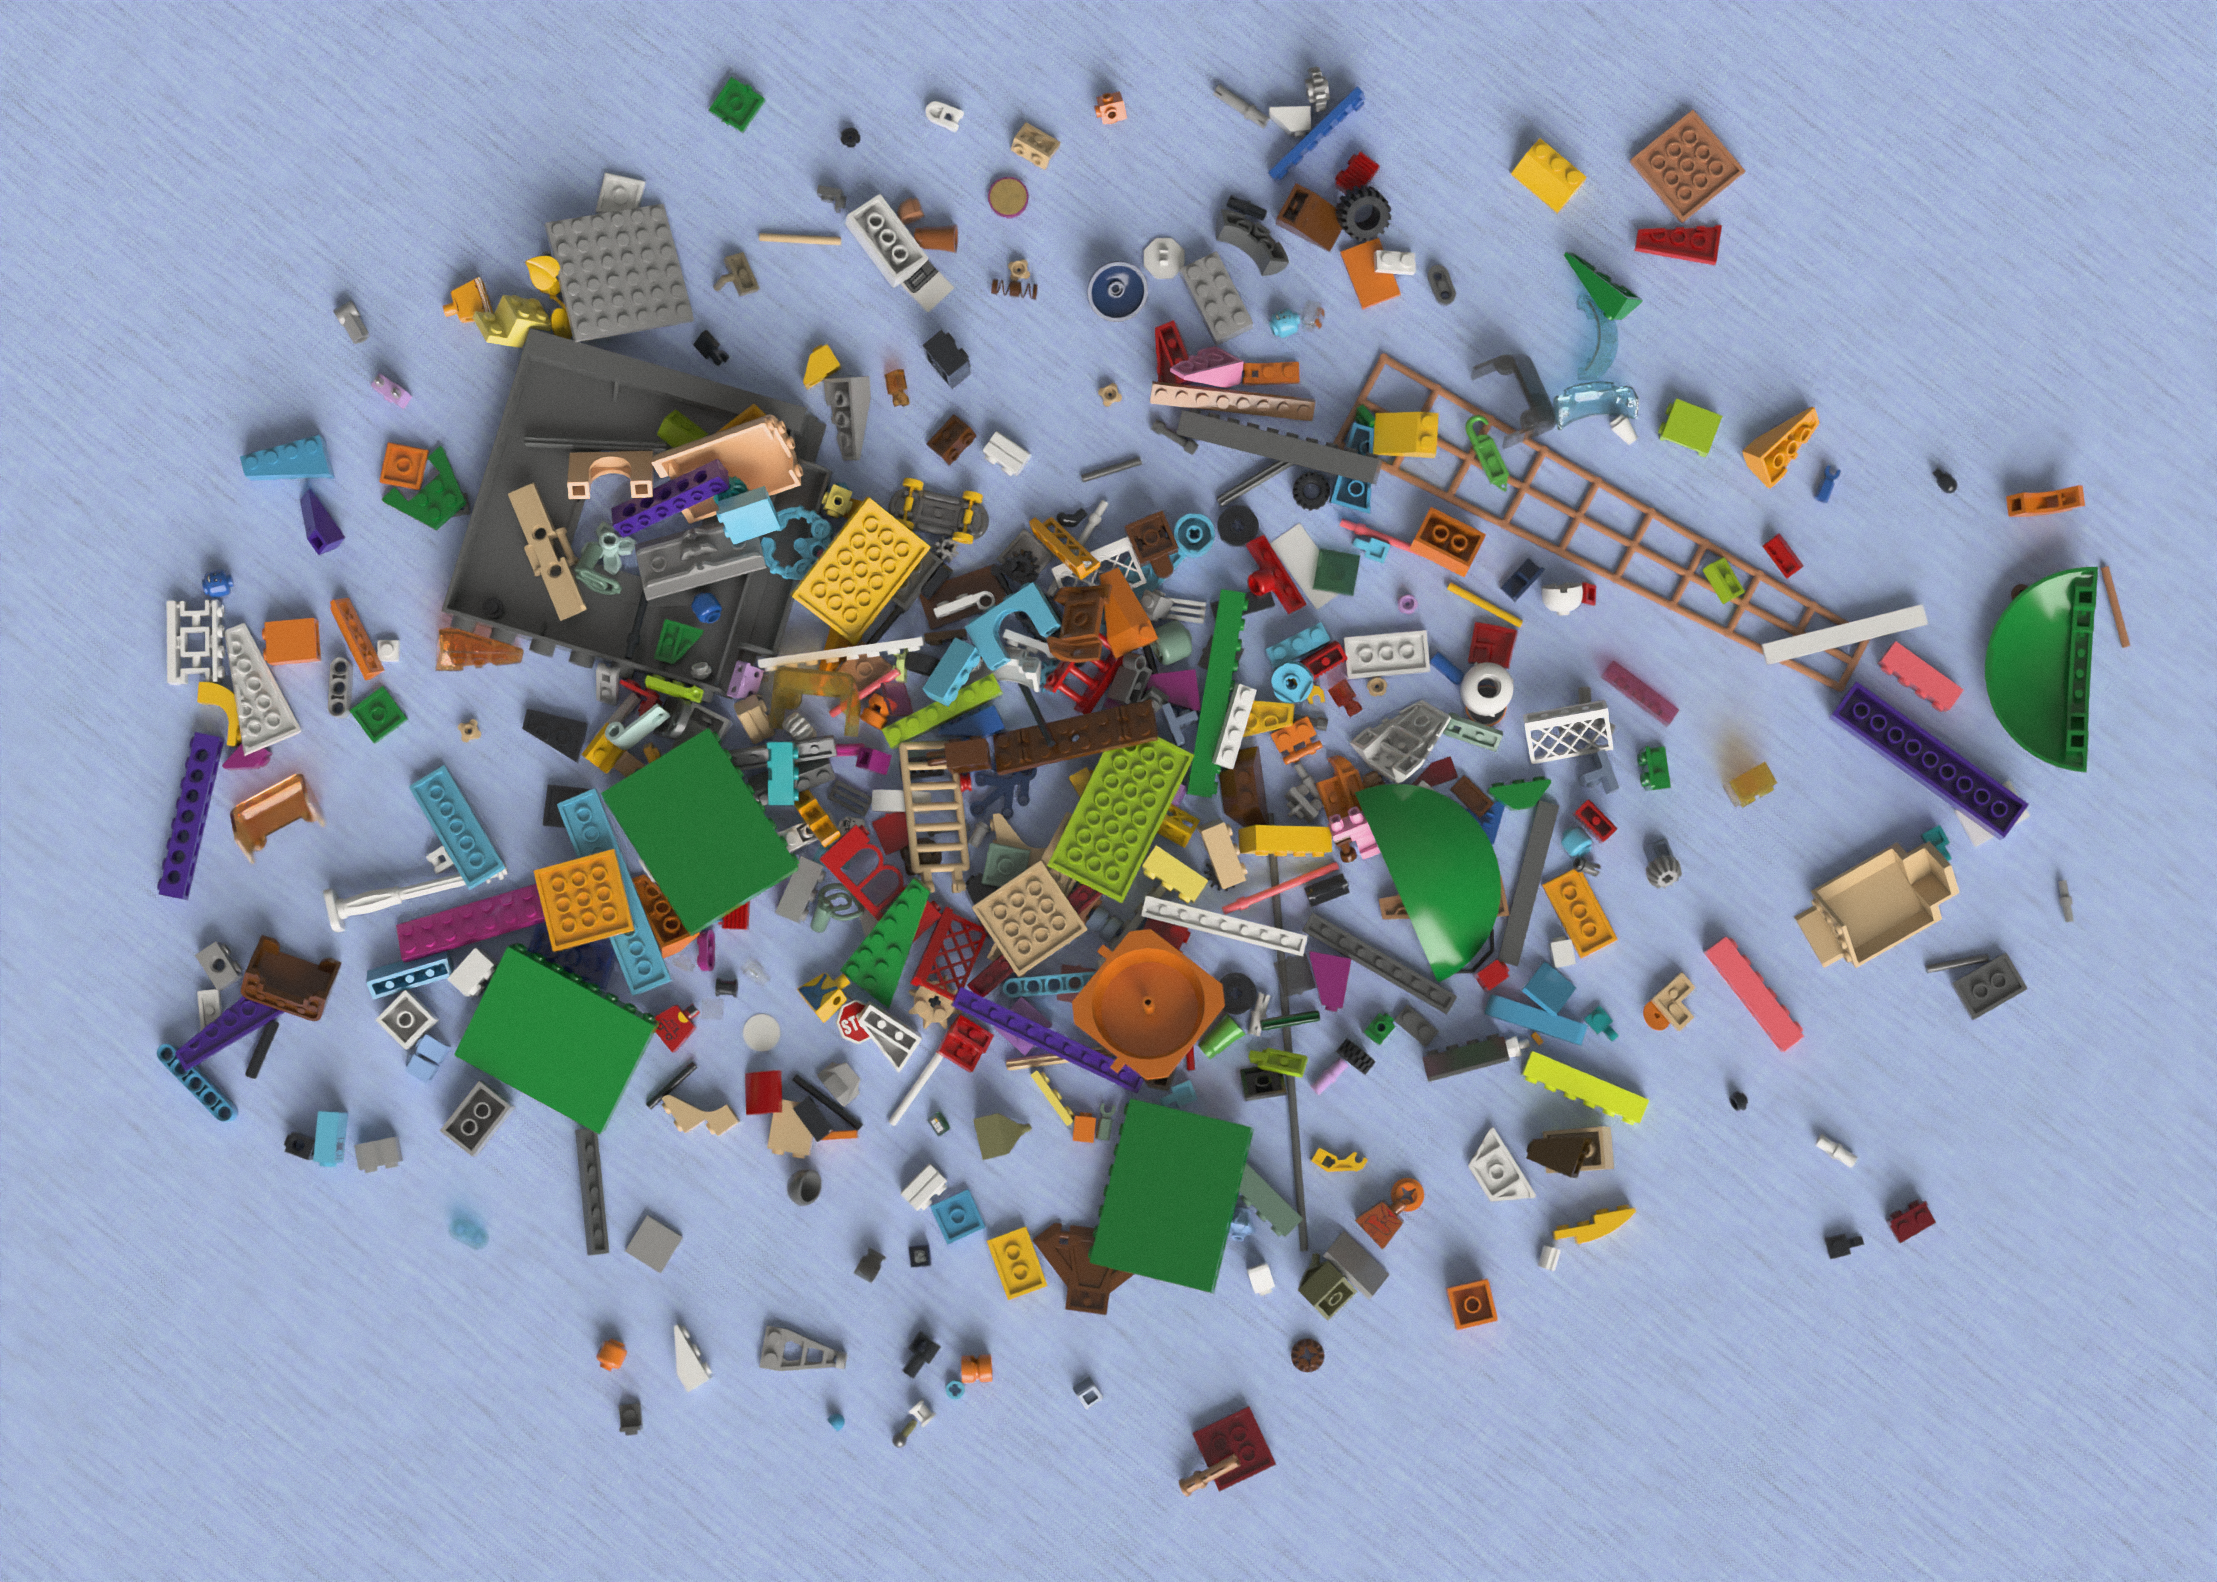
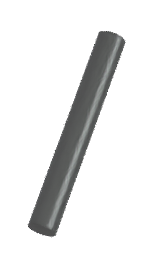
M1140 457L1082 474L1081 478L1084 483L1142 465Z
M1986 953L1926 965L1925 968L1927 973L1989 962V956Z

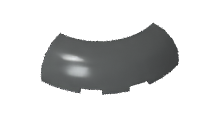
M1221 209L1216 222V241L1226 242L1243 250L1256 263L1261 276L1277 274L1288 265L1289 260L1280 242L1276 243L1269 235L1270 231L1259 222L1255 224L1245 219L1246 215Z

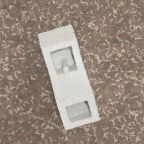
M873 790L872 811L886 813L905 812L903 790ZM912 791L913 803H930L931 793ZM914 811V813L930 814V811Z

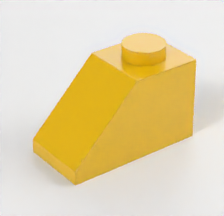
M828 344L815 347L812 350L813 353L809 356L803 380L807 390L842 369Z

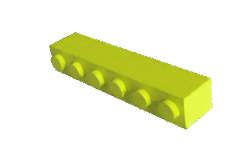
M1530 1051L1521 1075L1526 1076L1525 1081L1535 1085L1538 1081L1545 1084V1089L1554 1093L1556 1090L1564 1092V1097L1573 1101L1576 1098L1584 1101L1583 1105L1592 1109L1595 1106L1603 1109L1602 1113L1614 1117L1615 1114L1623 1117L1621 1121L1633 1125L1634 1122H1641L1649 1102L1644 1097L1534 1051Z

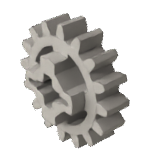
M1319 66L1309 68L1308 79H1305L1307 100H1309V103H1313L1315 112L1326 111V100L1330 99L1328 80L1325 76H1322Z

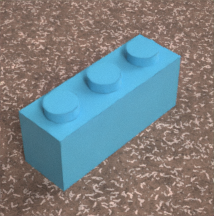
M1322 622L1267 648L1265 654L1275 671L1287 661H1295L1330 644L1331 640Z
M956 637L954 638L922 688L929 698L949 707L950 703L957 698L961 686L967 682L973 667H976L979 663L981 655L976 647Z

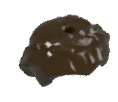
M927 837L917 839V844L936 843ZM908 844L900 850L901 858L905 862V871L909 876L921 875L920 873L912 872ZM918 852L919 865L940 864L942 852H932L933 855L931 852Z

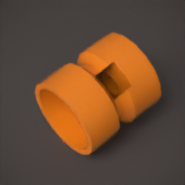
M873 692L868 701L869 707L864 708L859 718L881 730L888 722L886 717L892 715L896 705Z
M991 1354L979 1355L978 1358H975L974 1355L961 1356L962 1382L974 1383L976 1379H979L980 1382H992Z

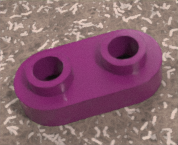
M711 929L701 930L697 936V944L699 946L697 965L702 971H712L715 966V934Z

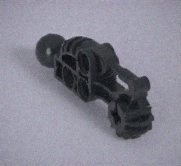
M1020 549L1019 554L1013 551L1014 559L1006 557L1004 565H994L991 567V574L996 577L1007 595L1013 594L1004 575L1017 581L1021 586L1028 582L1032 583L1038 578L1039 574L1034 571V568L1038 569L1040 565H1034L1038 557L1031 558L1032 551H1028L1026 555L1024 549ZM1020 562L1026 563L1027 566L1024 567L1025 571H1016L1021 566ZM1044 593L1062 624L1063 614L1053 600V597L1048 593ZM1021 611L1014 612L1023 627H1027L1028 634L1034 635L1035 640L1047 642V637L1039 634L1030 617L1025 619ZM1061 628L1049 636L1060 638ZM1079 662L1074 665L1081 668L1086 662Z

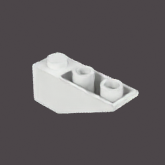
M830 811L827 812L826 814L828 815L829 819L838 829ZM806 822L777 833L778 836L782 835L787 841L788 846L786 848L789 853H793L818 841Z
M677 1324L674 1326L677 1376L686 1391L690 1392L711 1379L710 1374L712 1370L707 1362L703 1363L700 1359L701 1352L697 1345L691 1344L689 1340L690 1333L687 1328Z

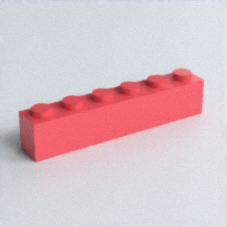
M1727 936L1721 938L1703 953L1780 1052H1785L1804 1037L1801 1033L1803 1031L1802 1027L1797 1021L1793 1022L1788 1016L1790 1015L1789 1010L1783 1004L1780 1005L1776 1001L1777 995L1770 987L1767 989L1762 983L1764 981L1763 977L1758 971L1754 972L1749 966L1751 965L1750 960L1744 954L1741 956L1737 951L1738 945L1732 938L1728 939Z

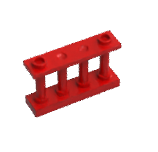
M1100 632L1099 638L1103 641L1102 645L1110 650V654L1105 661L1101 659L1090 661L1099 668L1094 678H1091L1074 665L1075 662L1061 660L1054 672L1047 677L1046 684L1043 687L1053 693L1057 689L1076 702L1073 709L1081 715L1092 712L1114 679L1119 666L1123 665L1125 655L1115 659L1107 638ZM1069 672L1087 684V689L1083 695H1079L1063 683Z

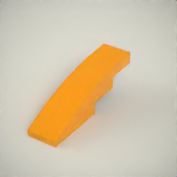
M809 789L799 792V801H795L793 806L825 848L842 835Z

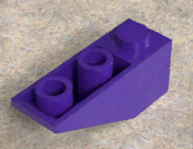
M310 488L300 499L307 540L316 553L322 555L337 549L346 537Z

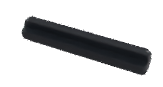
M272 1020L266 1024L245 1072L247 1077L257 1078L278 1030L279 1022Z

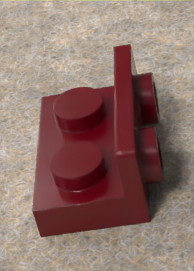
M1916 1199L1907 1205L1909 1208L1901 1212L1899 1209L1889 1215L1890 1219L1886 1223L1898 1243L1904 1242L1936 1223L1927 1207L1928 1203L1926 1201Z

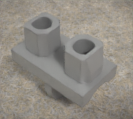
M1304 784L1296 788L1293 786L1284 797L1289 801L1286 806L1291 810L1287 816L1291 818L1295 814L1299 820L1304 817L1310 823L1319 814L1318 812L1323 804L1316 798L1310 803L1304 798L1309 793V789Z

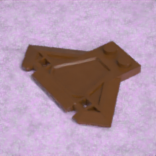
M1061 1223L1052 1224L1035 1237L1033 1242L1068 1287L1065 1310L1107 1315L1109 1294L1134 1274L1089 1263V1248L1094 1245L1095 1238H1093L1094 1228L1070 1225V1231L1061 1230ZM1060 1238L1068 1239V1245L1059 1244Z

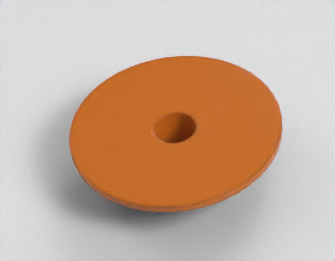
M1651 1001L1644 1006L1643 1017L1649 1027L1661 1031L1669 1026L1670 1022Z

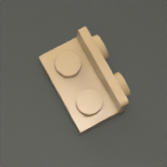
M1026 122L1014 137L1011 151L1045 170L1050 159L1060 147L1061 142Z

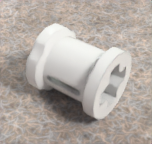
M923 1399L909 1411L910 1414H913L921 1422L922 1427L936 1415L935 1412L932 1413L923 1404Z

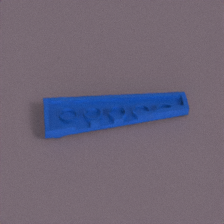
M1357 86L1268 172L1269 176L1274 181L1282 180L1289 173L1288 170L1293 165H1298L1303 160V156L1308 151L1311 152L1319 144L1318 142L1328 136L1353 110L1356 112L1360 110L1365 104L1363 102L1365 100L1363 91Z

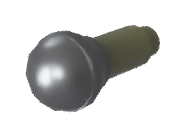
M913 1419L905 1426L901 1433L899 1432L892 1438L893 1445L897 1448L905 1446L907 1437L915 1429L918 1422Z

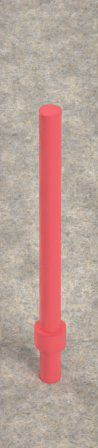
M1343 518L1341 520L1340 526L1355 531L1354 534L1372 537L1414 553L1409 550L1412 544L1370 529L1360 522L1357 524Z
M1333 862L1246 898L1244 896L1236 899V902L1222 907L1224 915L1236 910L1242 911L1249 908L1248 905L1339 869L1337 862Z

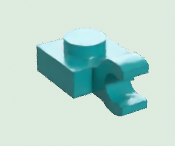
M1941 825L1920 835L1925 844L1930 841L1947 861L1952 859L1945 847L1950 842Z
M1600 1005L1583 1019L1596 1035L1603 1032L1611 1042L1619 1037L1609 1026L1613 1020Z

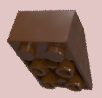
M1295 183L1276 219V225L1328 252L1332 250L1342 231L1335 212L1338 211V208L1315 192Z

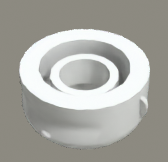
M1476 662L1463 677L1460 685L1461 699L1465 706L1473 713L1495 717L1494 714L1502 711L1513 696V678H1511L1505 668L1498 664L1490 662L1478 664ZM1482 680H1491L1496 686L1495 696L1491 698L1481 696L1478 692V683Z

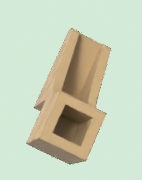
M993 814V819H989L991 832L995 831L996 839L993 840V843L1031 850L1027 869L1039 862L1046 848L1027 846L1001 814Z
M666 1095L661 1098L664 1102L662 1107L668 1115L672 1113L676 1119L673 1123L680 1132L683 1130L684 1133H688L707 1120L706 1127L712 1135L716 1133L717 1136H720L740 1122L729 1104L718 1110L707 1112L673 1095Z

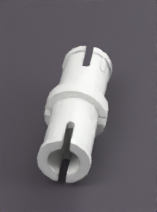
M1262 993L1257 994L1254 1011H1251L1252 1019L1247 1032L1255 1036L1261 1035L1260 1020L1267 1018L1266 1010L1271 996Z
M1823 1134L1816 1140L1815 1146L1828 1153L1832 1159L1836 1158L1843 1162L1849 1168L1857 1161L1858 1157L1844 1149L1840 1143L1836 1144Z

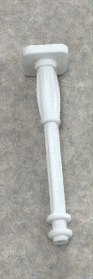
M503 863L506 868L491 878L499 877L500 880H503L504 875H508L506 863ZM459 873L402 888L394 886L392 888L372 890L346 899H339L337 892L331 888L323 890L331 928L338 933L345 931L344 919L348 918V916L379 911L396 904H401L402 900L466 884ZM491 878L487 879L486 883H490Z

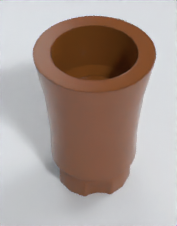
M955 224L915 228L914 239L923 249L957 253L958 227Z

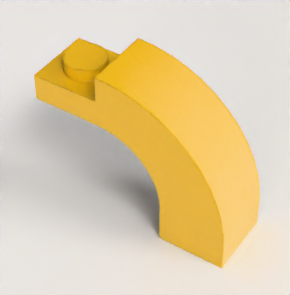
M199 682L197 702L202 705L220 706L226 712L229 721L227 745L238 748L242 743L234 692L219 684Z

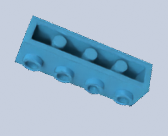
M449 950L407 963L401 960L368 970L366 983L374 1000L448 978L454 972V963Z

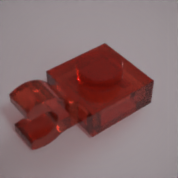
M1346 679L1328 690L1337 706H1344L1350 717L1363 710L1360 703L1353 700L1356 694Z

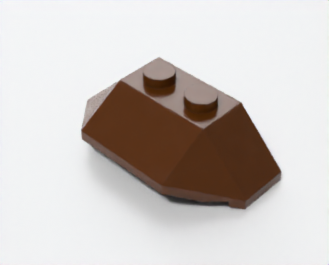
M1259 746L1239 749L1234 768L1228 769L1223 767L1219 774L1224 814L1244 828L1254 825H1269Z

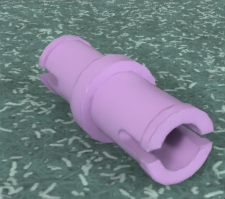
M1338 1057L1310 1085L1311 1089L1317 1095H1320L1331 1083L1334 1084L1337 1081L1336 1078L1349 1067L1348 1064Z

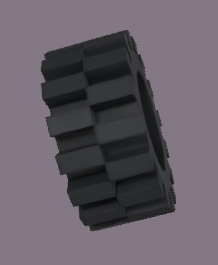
M1310 471L1306 474H1301L1293 486V498L1296 500V504L1300 505L1304 510L1305 508L1309 509V511H1312V509L1318 510L1328 501L1330 485L1322 474H1317L1318 472L1311 473ZM1307 484L1318 486L1319 495L1316 498L1310 499L1304 495L1303 489Z
M1347 1038L1336 1051L1364 1075L1376 1063L1373 1058Z

